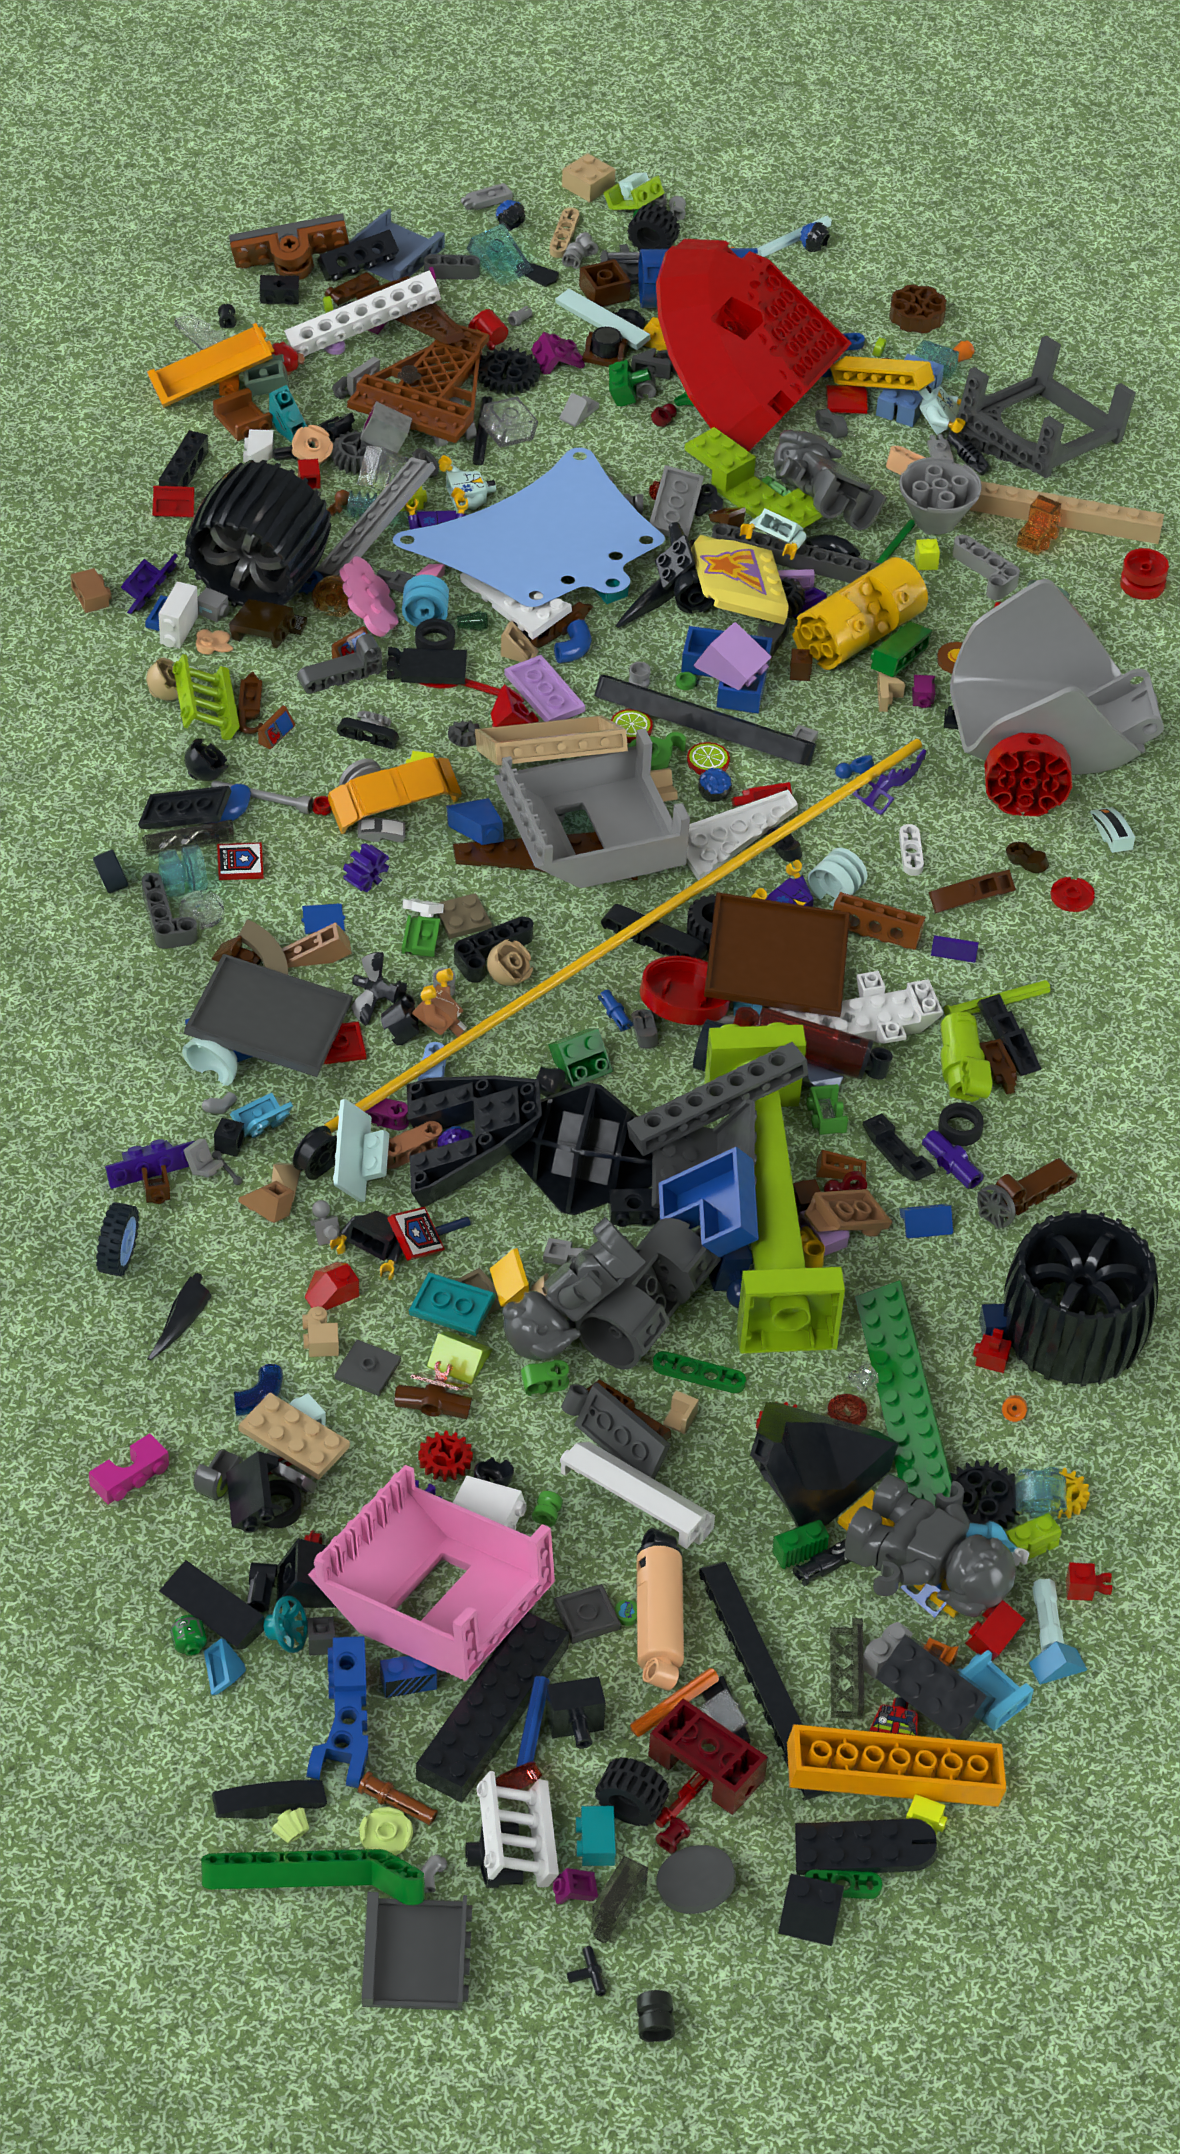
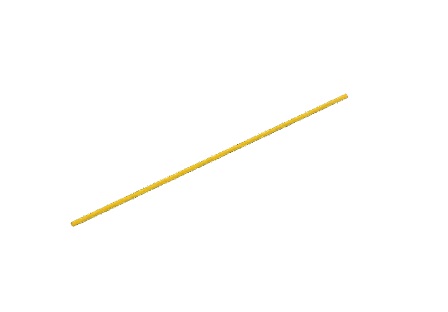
M919 739L911 741L354 1105L364 1112L921 749V741ZM339 1115L324 1124V1126L331 1130V1134L338 1130Z

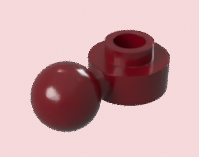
M671 403L665 404L663 407H656L651 413L652 422L658 427H666L672 418L677 415V408Z
M851 1171L843 1177L842 1182L837 1180L827 1181L823 1190L824 1192L867 1189V1181L861 1172Z

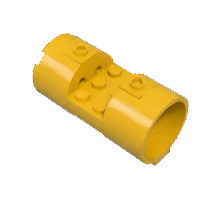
M892 557L801 613L796 618L798 623L794 627L795 632L792 633L797 648L810 649V654H813L812 657L819 661L817 664L824 670L834 669L872 643L922 613L928 604V592L924 580L916 568L908 561L899 557Z

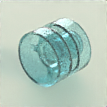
M197 844L182 847L181 860L175 849L159 852L158 870L164 888H170V890H166L168 898L184 895L185 882L191 893L207 890L206 868L201 850Z

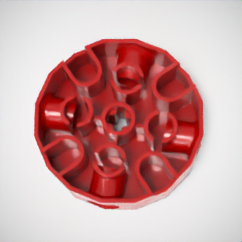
M1021 732L1005 738L990 750L984 763L986 794L990 800L998 805L1000 810L1007 814L1022 816L1020 812H1025L1023 816L1044 815L1049 813V809L1057 805L1060 806L1065 802L1072 789L1071 758L1062 744L1045 734Z

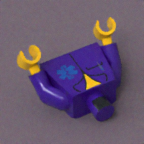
M459 497L456 499L458 513L455 510L419 511L415 514L418 505L415 498L413 501L414 507H410L408 502L404 506L405 510L409 512V529L412 530L438 525L466 516L464 512L468 509V500L466 498V504L461 506L459 505Z
M799 860L793 862L795 869L791 863L786 866V873L794 876V879L788 878L768 896L763 888L757 889L751 896V898L813 907L814 902L804 876L799 873L802 869V863Z

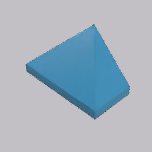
M223 1638L204 1651L211 1695H217L225 1690L246 1671L243 1661Z

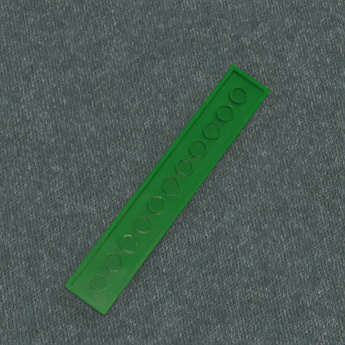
M899 1280L857 1295L855 1300L888 1437L899 1443L894 1457L898 1478L908 1484V1492L918 1498L928 1500L935 1506L936 1494L942 1493L945 1497H950L952 1478L904 1287Z

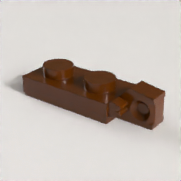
M1001 1039L979 1043L985 1060L990 1062L991 1076L995 1083L1002 1085L1006 1095L1015 1093L1017 1070Z

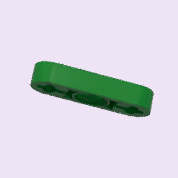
M814 1869L805 1874V1877L826 1882L827 1879H831V1883H836L838 1880L847 1881L850 1884V1888L844 1890L843 1898L874 1899L880 1895L883 1885L881 1877L873 1872ZM855 1880H859L858 1890H854ZM867 1881L872 1882L873 1890H868Z

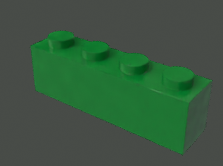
M911 621L901 626L895 634L893 633L889 639L883 641L878 648H874L870 657L872 660L871 669L894 677L927 649L932 630Z

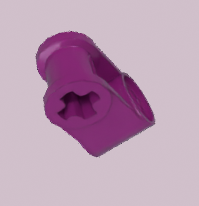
M385 1098L365 1111V1113L371 1116V1123L377 1124V1126L397 1131L404 1130L409 1126L407 1104L402 1101Z

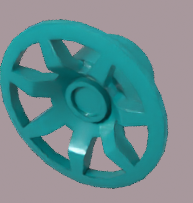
M284 1596L276 1603L273 1614L265 1617L264 1632L269 1640H277L280 1646L289 1653L299 1652L305 1645L308 1636V1621L301 1603L292 1596ZM288 1601L294 1603L292 1609L290 1608ZM282 1606L283 1611L282 1613H279L280 1608ZM300 1611L302 1620L295 1621V1617ZM303 1626V1636L296 1631L297 1627ZM295 1640L299 1643L296 1648H294Z

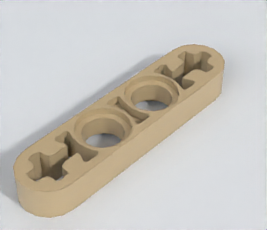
M566 208L562 211L550 243L549 253L552 257H563L568 244L571 243L579 221V211L575 208Z

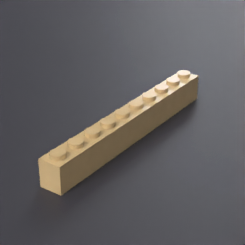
M982 481L980 497L970 509L976 512L1159 544L1164 514Z

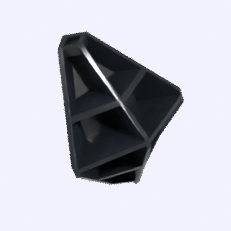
M586 1082L541 1099L542 1116L531 1139L510 1154L556 1208L565 1214L575 1216L607 1204L609 1189L652 1187L653 1152L643 1156L629 1138L627 1122L638 1117V1115L599 1084Z
M766 1402L750 1456L753 1458L765 1482H768L786 1506L797 1527L816 1520H821L825 1527L890 1471L899 1443L877 1430L781 1403Z

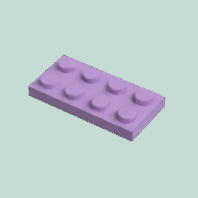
M542 655L505 668L504 675L544 722L564 720L585 712L584 703Z

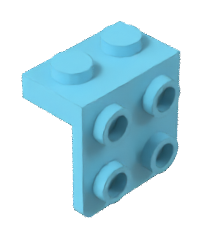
M269 1093L232 1111L230 1116L234 1121L244 1123L245 1137L251 1135L252 1138H255L265 1132L264 1128L270 1125L272 1128H276L285 1122L284 1119L290 1115L289 1111L293 1105L289 1102L279 1106L273 1093Z

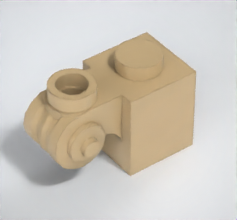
M311 1308L308 1314L302 1315L303 1329H308V1334H303L304 1349H309V1357L339 1356L338 1323H327V1311L324 1308Z

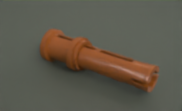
M370 1771L364 1775L358 1787V1793H366L377 1799L379 1804L385 1805L387 1803L426 1823L428 1826H431L437 1817L438 1810L394 1789L395 1786L390 1781L386 1783L374 1777Z

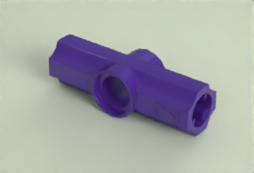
M932 1130L927 1133L922 1140V1145L937 1159L938 1166L943 1167L947 1171L946 1174L952 1173L967 1189H972L979 1185L984 1175L968 1160L966 1151L959 1145L953 1146L939 1131Z

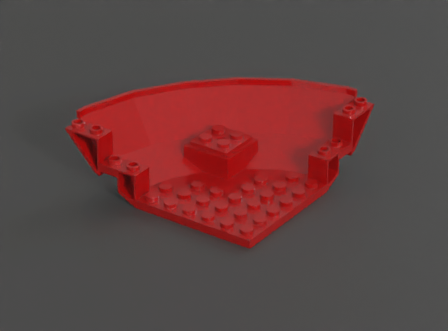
M683 239L677 246H672L665 253L656 280L658 320L667 352L689 399L710 429L715 427L749 452L804 396L852 343L769 259L751 251L743 258H740L728 247L729 242L725 240Z

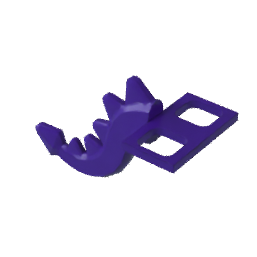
M923 749L916 757V763L911 764V769L905 768L904 771L899 769L897 772L895 769H892L887 776L880 775L876 784L870 781L868 784L873 787V790L867 798L859 795L861 788L856 790L853 795L876 813L882 815L894 800L887 791L893 786L903 785L916 774L922 761L925 760L926 750ZM880 795L888 798V803L882 810L874 806L875 801Z

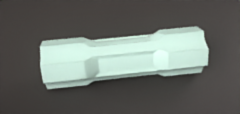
M1050 1578L1038 1579L1033 1582L1034 1586L1032 1587L1034 1603L1037 1607L1042 1652L1055 1641L1064 1644L1056 1602L1055 1582Z

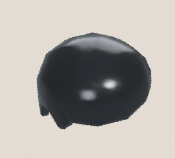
M494 1457L486 1461H480L473 1470L474 1478L491 1482V1478L494 1481L493 1483L508 1487L514 1475V1467L507 1459L499 1463L495 1461Z

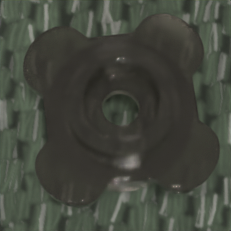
M412 365L404 366L402 372L397 374V377L402 378L407 384L420 380L422 376L418 373V369Z

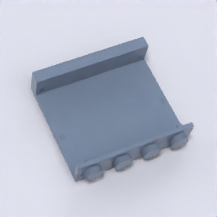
M387 209L383 214H380L378 218L369 223L366 228L349 241V243H353L390 229L399 249L395 259L387 263L385 261L379 262L377 266L371 269L363 268L389 281L412 276L424 265V258L427 255L438 254L445 248L444 233L438 231L429 239L391 222V209ZM372 248L375 254H380L379 249ZM355 254L357 260H363L361 255Z

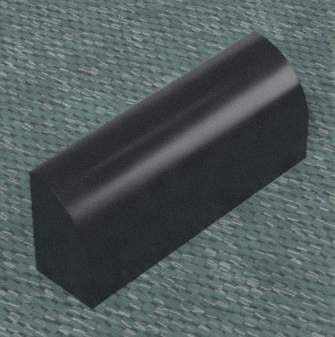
M187 1560L181 1564L159 1590L161 1594L190 1615L199 1618L204 1625L239 1650L247 1648L264 1631V1615Z

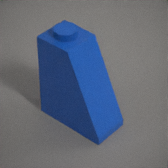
M489 798L446 806L447 822L450 828L482 845L504 841L503 821Z

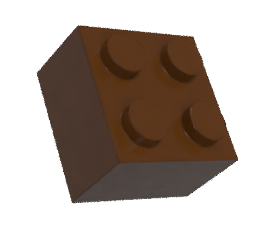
M616 259L580 267L579 287L590 301L603 307L630 300L631 281Z

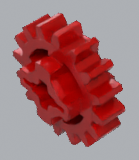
M445 1430L444 1435L441 1436L438 1432H435V1438L427 1436L426 1443L420 1444V1450L418 1451L420 1468H425V1475L433 1473L434 1480L441 1476L443 1482L447 1481V1477H451L455 1481L457 1480V1474L465 1476V1469H471V1462L473 1461L472 1445L466 1444V1437L458 1439L457 1432L452 1436L449 1435L448 1430Z

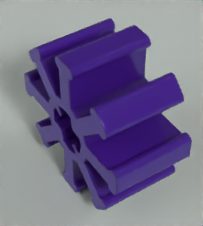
M367 843L361 845L360 853L353 850L350 856L354 861L344 864L343 870L347 874L343 876V879L358 890H363L367 893L371 890L373 882L377 885L382 882L378 875L382 872H388L389 866L385 862L389 860V857L373 845H368Z

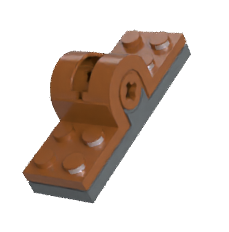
M343 213L229 235L236 268L246 269L250 266L266 265L274 262L276 274L299 276V280L306 278L313 270V254H323L350 244Z

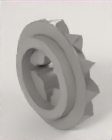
M364 710L357 714V718L361 719L360 721L383 727H390L391 720L380 714Z

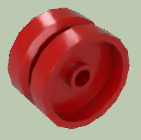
M1139 548L1127 553L1123 561V571L1120 578L1122 590L1130 597L1139 600H1151L1163 594L1169 570V563L1166 557L1160 552L1149 548Z

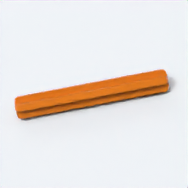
M713 1668L707 1669L632 1722L630 1727L634 1735L640 1737L659 1724L683 1698L690 1702L718 1682L717 1672Z

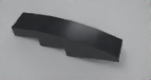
M997 994L979 1000L977 1004L995 1040L1001 1039L1019 1075L1024 1076L1041 1070L1042 1068L1024 1028L1019 1029L1012 1011H1007L1001 995Z
M322 1780L266 1782L214 1791L212 1793L216 1818L263 1819L267 1818L270 1813L282 1814L289 1809L293 1811L298 1808L318 1809L325 1807L327 1804Z

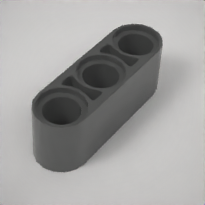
M431 254L424 258V272L429 271V267H433L436 279L473 280L477 279L480 275V259L475 255Z

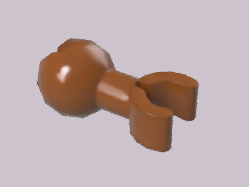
M346 490L336 492L335 503L327 509L331 516H334L337 511L341 513L343 510L342 505H347L350 502L351 496Z

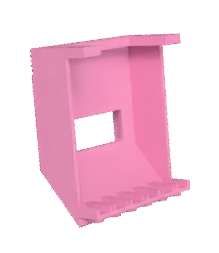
M405 1465L398 1473L392 1476L391 1480L377 1492L376 1496L368 1504L363 1506L359 1514L353 1520H350L337 1536L333 1537L330 1544L317 1554L314 1559L315 1568L308 1574L359 1633L466 1681L555 1582L551 1528L542 1524L531 1537L417 1488L415 1485L414 1468ZM441 1560L466 1570L462 1577L421 1621L396 1610Z

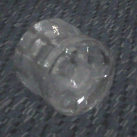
M867 1363L862 1364L859 1370H853L848 1374L850 1385L859 1394L866 1392L869 1386L874 1387L879 1383L876 1371Z

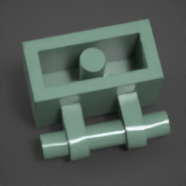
M272 354L273 359L243 372L245 386L252 391V396L271 393L286 384L289 388L287 370L283 364V354L276 356Z

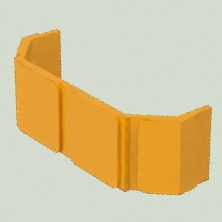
M427 757L402 764L398 767L351 779L349 782L330 791L328 801L341 834H345L347 827L368 815L443 794L450 795L453 802H457L461 798L462 792L449 759Z

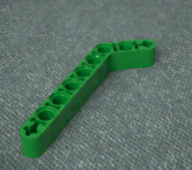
M384 1849L211 1853L201 1858L202 1886L207 1889L373 1885L406 1905H418L424 1901V1872Z

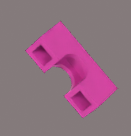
M150 1433L130 1445V1458L134 1462L131 1466L118 1467L108 1459L89 1471L90 1486L107 1504L122 1500L127 1492L133 1488L142 1487L147 1482V1479L155 1474L160 1475L166 1471L169 1466L168 1451Z

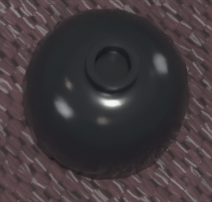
M196 738L189 745L184 756V763L188 774L195 780H216L229 767V764L225 765L227 758L212 743L207 746L203 743L204 739Z

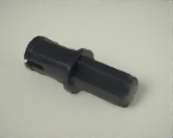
M292 444L289 447L273 449V458L275 460L289 458L296 460L298 457H295L292 453Z

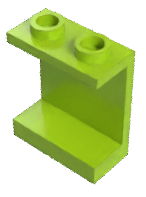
M659 176L653 177L630 191L633 200H624L619 183L603 192L608 208L611 210L640 209L665 193Z

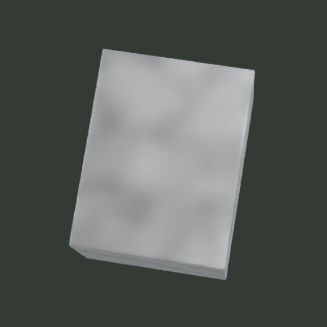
M376 401L364 423L360 439L396 456L409 433L412 418Z

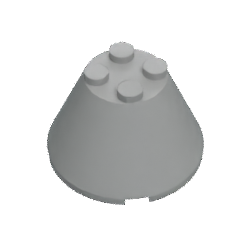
M927 457L910 463L907 469L901 473L899 480L900 491L917 526L925 534L939 535L953 531L954 527L979 499L981 480L977 473L968 465L964 464L962 466L954 463V459Z

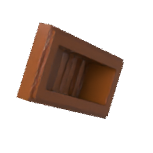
M821 1150L817 1158L816 1177L843 1179L847 1173L853 1171L854 1166H858V1171L866 1179V1161Z

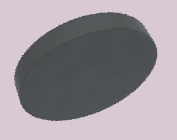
M695 1845L683 1848L668 1857L658 1871L656 1884L662 1901L670 1909L685 1914H697L716 1908L730 1896L735 1887L736 1873L730 1857L724 1851L713 1846Z

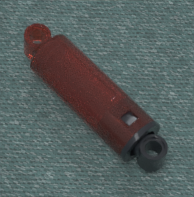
M740 1007L736 1012L733 1024L740 1027L767 1026L775 1022L787 1025H803L806 1041L805 1058L808 1064L861 1080L864 1072L869 1077L877 1080L886 1078L893 1055L889 1050L882 1047L872 1049L874 1040L768 1008H762L760 1015L750 1007Z

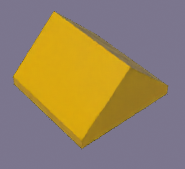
M518 1248L512 1249L490 1268L501 1307H504L509 1302H519L523 1299L524 1292L529 1291V1284Z

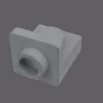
M199 1138L183 1150L192 1175L210 1177L215 1175L217 1170L224 1165L222 1160H213L206 1139Z

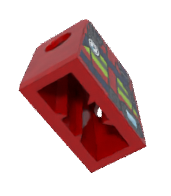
M894 1698L892 1706L884 1704L880 1706L869 1731L917 1736V1713L907 1710L909 1703L903 1698Z

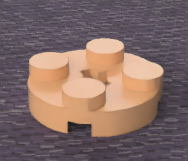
M309 425L308 427H301L296 431L292 439V453L300 460L318 459L319 465H321L329 458L333 450V443L329 439V434L326 430L316 425ZM314 442L317 448H311L308 443Z

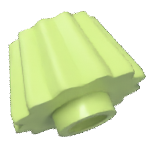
M298 1808L293 1811L289 1809L278 1816L277 1823L271 1829L287 1843L297 1840L309 1830L304 1809Z

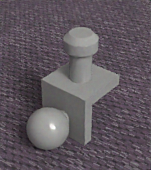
M324 1200L316 1201L312 1206V1212L318 1219L310 1220V1223L315 1228L317 1242L320 1246L330 1243V1240L341 1236L338 1217L334 1215L327 1216L330 1212L329 1204Z

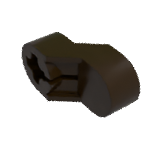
M1013 842L1005 849L1009 861L1012 864L1022 866L1027 871L1042 873L1049 867L1046 854L1043 851L1034 850L1026 842Z

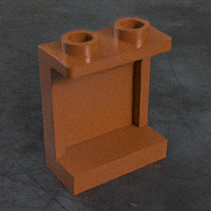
M249 388L213 400V415L237 441L248 438L249 429L269 430L272 428V414L270 412L263 414L252 402V391Z

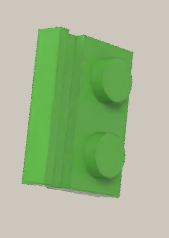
M408 915L402 944V954L412 952V955L434 957L440 929V918L422 916L411 918V915Z

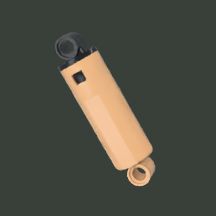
M650 1528L643 1536L641 1547L637 1551L636 1556L637 1663L643 1669L642 1677L644 1682L669 1691L676 1685L679 1678V1668L684 1663L682 1551L677 1547V1539L674 1536L658 1529Z

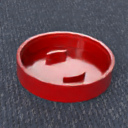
M666 956L652 961L644 969L639 990L640 997L652 1012L666 1020L686 1025H704L706 1019L712 1021L720 1020L726 1015L730 1006L729 1000L704 997L708 965L706 961L688 956Z

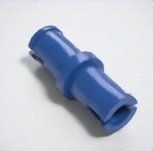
M610 990L602 991L601 995H598V999L607 1010L606 1014L608 1017L614 1020L621 1032L630 1029L633 1023L625 1014L623 1005L616 1001Z

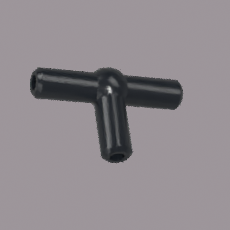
M586 1946L582 1952L587 1967L567 1972L568 1982L573 1983L591 1978L596 1995L603 1996L606 1994V1988L601 1976L602 1968L597 1963L593 1948Z

